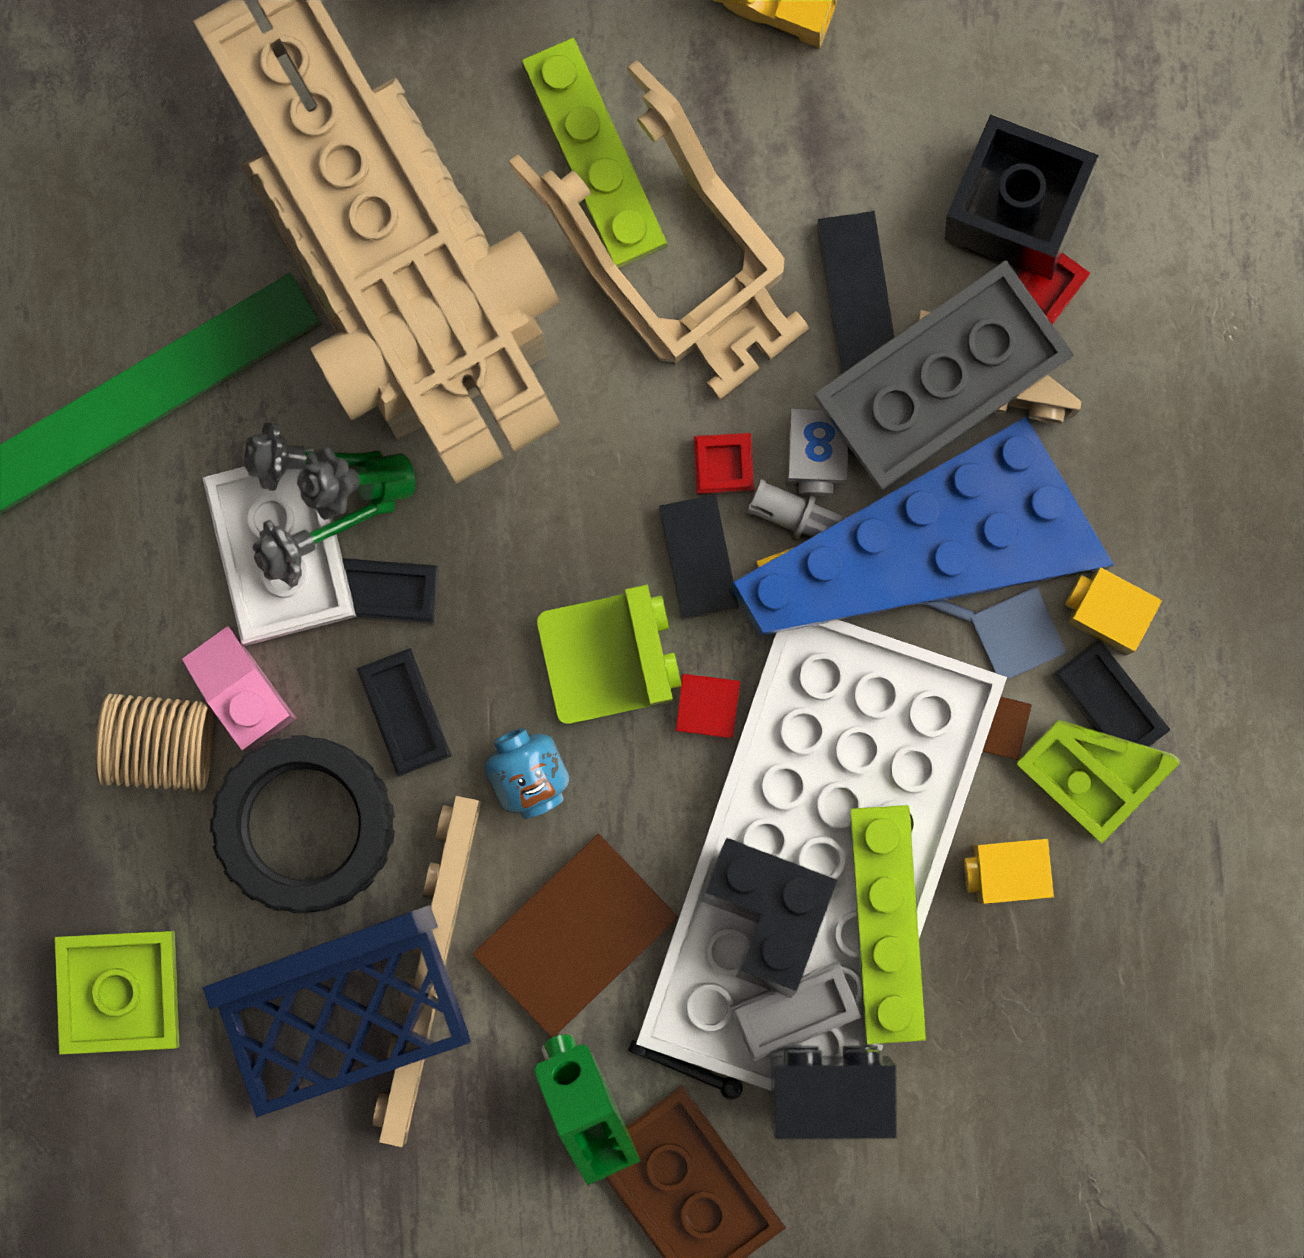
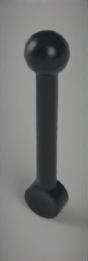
M632 1040L628 1051L717 1088L722 1096L728 1100L737 1099L742 1094L743 1086L738 1079L733 1077L723 1079L672 1056L637 1045L636 1040Z

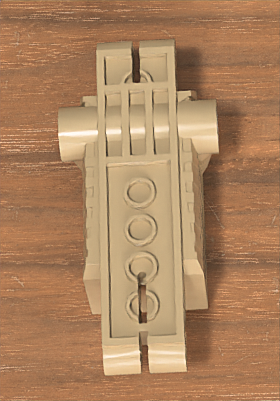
M230 0L193 22L266 149L240 165L336 331L335 335L310 349L349 418L353 420L373 408H379L397 441L424 427L456 484L503 458L485 422L471 400L479 394L482 396L514 452L561 426L542 387L530 368L534 363L547 357L543 333L534 317L560 302L543 267L523 234L518 231L497 244L489 246L481 227L471 215L470 208L465 199L455 187L449 171L439 159L433 143L423 131L417 115L410 108L398 79L395 77L371 90L320 0H256L272 28L264 34L261 32L244 0ZM287 54L316 107L308 111L305 109L277 60L278 57Z

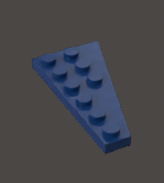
M1024 417L734 581L730 587L757 634L763 636L825 624L829 621L854 616L872 615L911 605L918 606L1002 590L1005 587L1036 581L1043 582L1083 572H1094L1100 567L1109 569L1114 564L1027 417Z

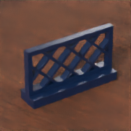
M431 905L202 987L209 1008L218 1007L256 1118L471 1042L432 929L438 928ZM420 947L428 969L420 989L393 975L402 953ZM389 958L384 970L373 965V963ZM359 969L379 980L368 1007L341 994L347 978L353 970ZM336 977L332 988L320 983ZM388 985L415 998L404 1026L377 1013ZM432 986H434L437 997L429 994ZM307 988L327 999L316 1025L289 1012L300 989ZM284 996L280 1007L269 1002L272 999ZM336 1004L363 1017L351 1044L325 1031ZM424 1004L444 1014L451 1034L450 1037L433 1042L413 1031ZM254 1006L275 1017L264 1044L246 1035L239 1011ZM284 1023L310 1035L300 1062L273 1049ZM372 1023L399 1036L388 1059L380 1060L361 1050ZM320 1041L346 1054L338 1075L331 1079L309 1068ZM408 1041L419 1046V1048L403 1053ZM253 1052L259 1054L256 1061ZM268 1059L294 1073L286 1094L270 1100L261 1078ZM355 1060L367 1065L351 1071ZM304 1078L314 1083L311 1086L299 1089Z

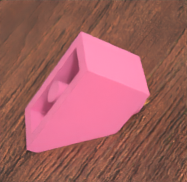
M229 625L182 659L205 700L242 751L248 752L251 749H256L297 719Z

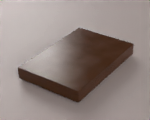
M598 833L491 935L473 955L551 1037H555L679 917Z
M680 1085L626 1125L641 1161L607 1176L605 1179L662 1258H747L786 1229L784 1223L683 1085Z

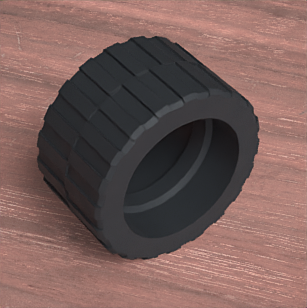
M292 735V738L287 739L276 738L244 754L241 757L242 760L234 768L231 767L223 777L224 782L220 790L216 791L212 803L214 810L213 817L210 818V832L213 833L214 846L212 847L216 859L220 860L225 870L223 872L229 881L235 883L242 890L241 893L252 901H259L269 909L290 911L292 913H311L329 910L353 900L355 895L365 891L374 882L373 879L379 870H383L389 858L387 854L390 845L393 844L395 831H393V818L395 817L393 804L389 801L386 785L375 774L374 768L364 758H361L353 750L341 744L320 737L313 738L306 735ZM301 769L320 771L340 782L349 792L355 803L359 822L355 845L344 863L333 872L312 880L290 879L271 870L256 853L249 830L251 810L261 790L276 777Z

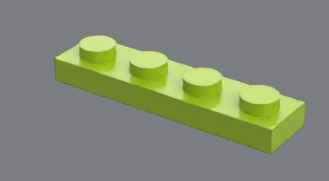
M574 37L523 59L522 66L570 171H575L591 192L583 200L605 249L617 268H622L667 248L664 234Z
M910 806L850 809L866 1044L926 1041Z

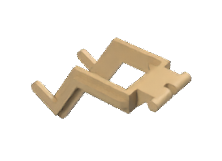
M635 60L626 68L633 80L646 93L642 98L648 108V111L641 115L637 121L653 142L664 137L687 182L743 249V270L681 320L658 318L614 264L579 205L583 199L591 194L579 175L572 170L560 180L553 171L549 170L540 178L518 154L511 158L508 163L524 184L550 210L585 270L658 360L674 362L676 365L695 350L715 374L706 384L714 395L721 400L759 370L758 365L747 352L751 347L756 344L763 354L771 360L809 330V326L796 311L786 318L768 293L769 289L782 280L784 256L717 176L679 101L639 61Z

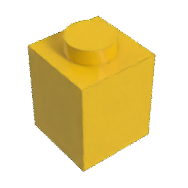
M1100 567L1092 573L1090 578L1080 575L1065 602L1067 607L1073 609L1066 623L1095 639H1100L1103 643L1123 654L1129 655L1137 650L1163 600Z
M1048 839L972 845L973 857L964 858L966 889L968 893L977 892L978 903L987 904L1054 897Z

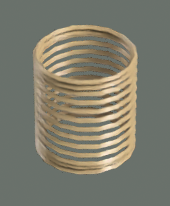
M108 694L102 703L97 727L95 766L98 782L101 785L106 784L107 786H110L113 782L116 786H120L124 782L126 787H130L133 783L136 788H139L143 783L146 789L151 784L154 789H158L162 784L164 790H168L171 786L174 791H177L181 785V789L184 792L190 787L192 792L198 791V793H202L205 790L209 777L214 733L213 710L207 701L204 703L203 701L196 700L192 704L190 700L182 702L180 699H176L173 702L170 698L163 701L159 697L154 700L152 697L144 699L142 696H138L135 699L132 695L125 698L121 694ZM131 701L132 706L129 713L128 704ZM139 702L141 703L140 712H138V704H139ZM150 703L151 708H150V712H149V715H148L147 706H148V704ZM158 704H159V705H160V711H159V714L157 715V706H158ZM169 704L170 711L167 717L166 708ZM178 706L179 713L178 717L176 718V708ZM188 706L189 713L186 720L185 710ZM123 722H124V746H123L122 765H121V770H120V775H119V762H120V755H121V748H122ZM134 724L133 752L128 778L129 746L132 726ZM143 725L142 757L138 776V754ZM162 728L161 757L157 777L158 748ZM151 729H152V752H151L150 769H149V774H148V773H147L148 750H149L150 734H151ZM181 731L179 766L176 778L177 752ZM170 732H171V751H170V761H169V769H168V775H167V756H168V746H169V738H170ZM188 742H189L188 770H187V776H186L187 750H188Z

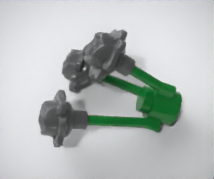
M264 423L262 433L253 435L246 442L244 467L248 471V475L259 478L263 489L275 491L280 478L287 469H303L298 475L297 485L301 491V499L308 507L316 509L323 520L332 519L334 515H343L346 512V502L351 492L358 490L362 499L371 500V504L310 533L304 529L291 536L283 531L280 526L275 527L271 520L263 523V530L259 532L260 540L252 546L255 552L254 560L263 571L265 578L269 581L280 579L291 588L298 585V577L302 576L301 557L314 551L315 544L371 517L394 512L395 501L412 497L415 491L414 469L405 454L398 453L383 456L379 450L366 453L332 452L329 447H323L319 452L305 451L303 446L287 445L284 437L280 435L279 425ZM348 466H360L356 471L348 469Z

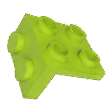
M648 584L625 589V594L547 610L538 616L537 625L558 719L564 724H573L670 703L673 701L671 689L682 686L675 653L663 654L659 631L669 630L662 595L651 598Z

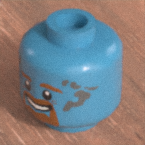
M519 728L502 735L494 741L497 751L486 760L484 771L503 810L510 813L520 812L521 817L527 819L553 809L564 800L562 792L568 786L569 773L550 736L545 734L528 735L525 728Z

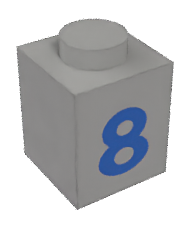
M791 409L788 423L786 485H799V494L831 496L833 495L834 487H844L847 481L848 445L823 410Z

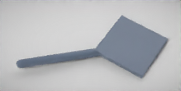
M1037 586L980 612L971 611L945 600L923 604L973 623L994 672L1007 677L1006 680L1067 653Z

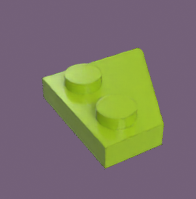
M1058 719L1017 761V765L1101 843L1180 764V760L1174 754Z

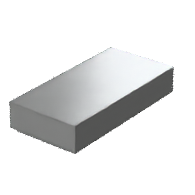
M838 961L803 975L797 992L791 998L771 990H766L730 1005L753 1062L783 1050L784 1046H794L862 1018Z

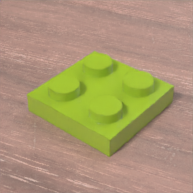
M175 931L55 937L59 1055L176 1049L180 1047Z

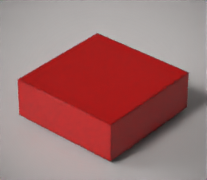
M751 433L693 437L697 495L754 492Z
M683 673L675 732L733 739L740 681Z

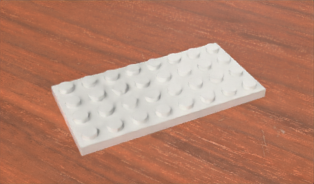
M841 620L776 633L636 1044L771 1091V1056H784L783 1050L753 1062L730 1008V1005L768 990L736 977L756 922L701 901L721 847L727 837L838 880L803 975L838 961L862 1018L796 1045L819 1046L822 1056H843V1046L873 1045L878 1046V1050L882 1051L884 1043L866 1044L850 809L897 805L910 806L918 934L920 938L1007 677Z

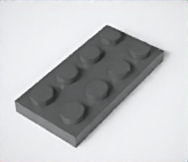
M1005 260L814 393L813 397L878 489L882 491L1069 361L1074 354Z

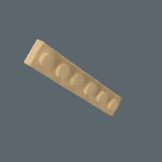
M460 796L455 797L453 807L446 805L442 807L436 833L437 840L446 841L441 864L430 863L423 896L433 898L431 908L438 928L432 929L444 966L447 961L481 807V801ZM420 947L411 950V954L420 955L416 978L405 977L404 981L420 989L428 969ZM432 986L429 994L437 997L434 986ZM401 992L398 1011L408 1013V1017L415 998ZM424 1004L413 1031L429 1039L436 1009ZM392 1034L386 1059L390 1058L399 1038L396 1034ZM408 1041L403 1053L419 1048V1046ZM425 1059L394 1069L395 1073L390 1093L380 1091L372 1126L382 1128L380 1143L403 1147L407 1142Z

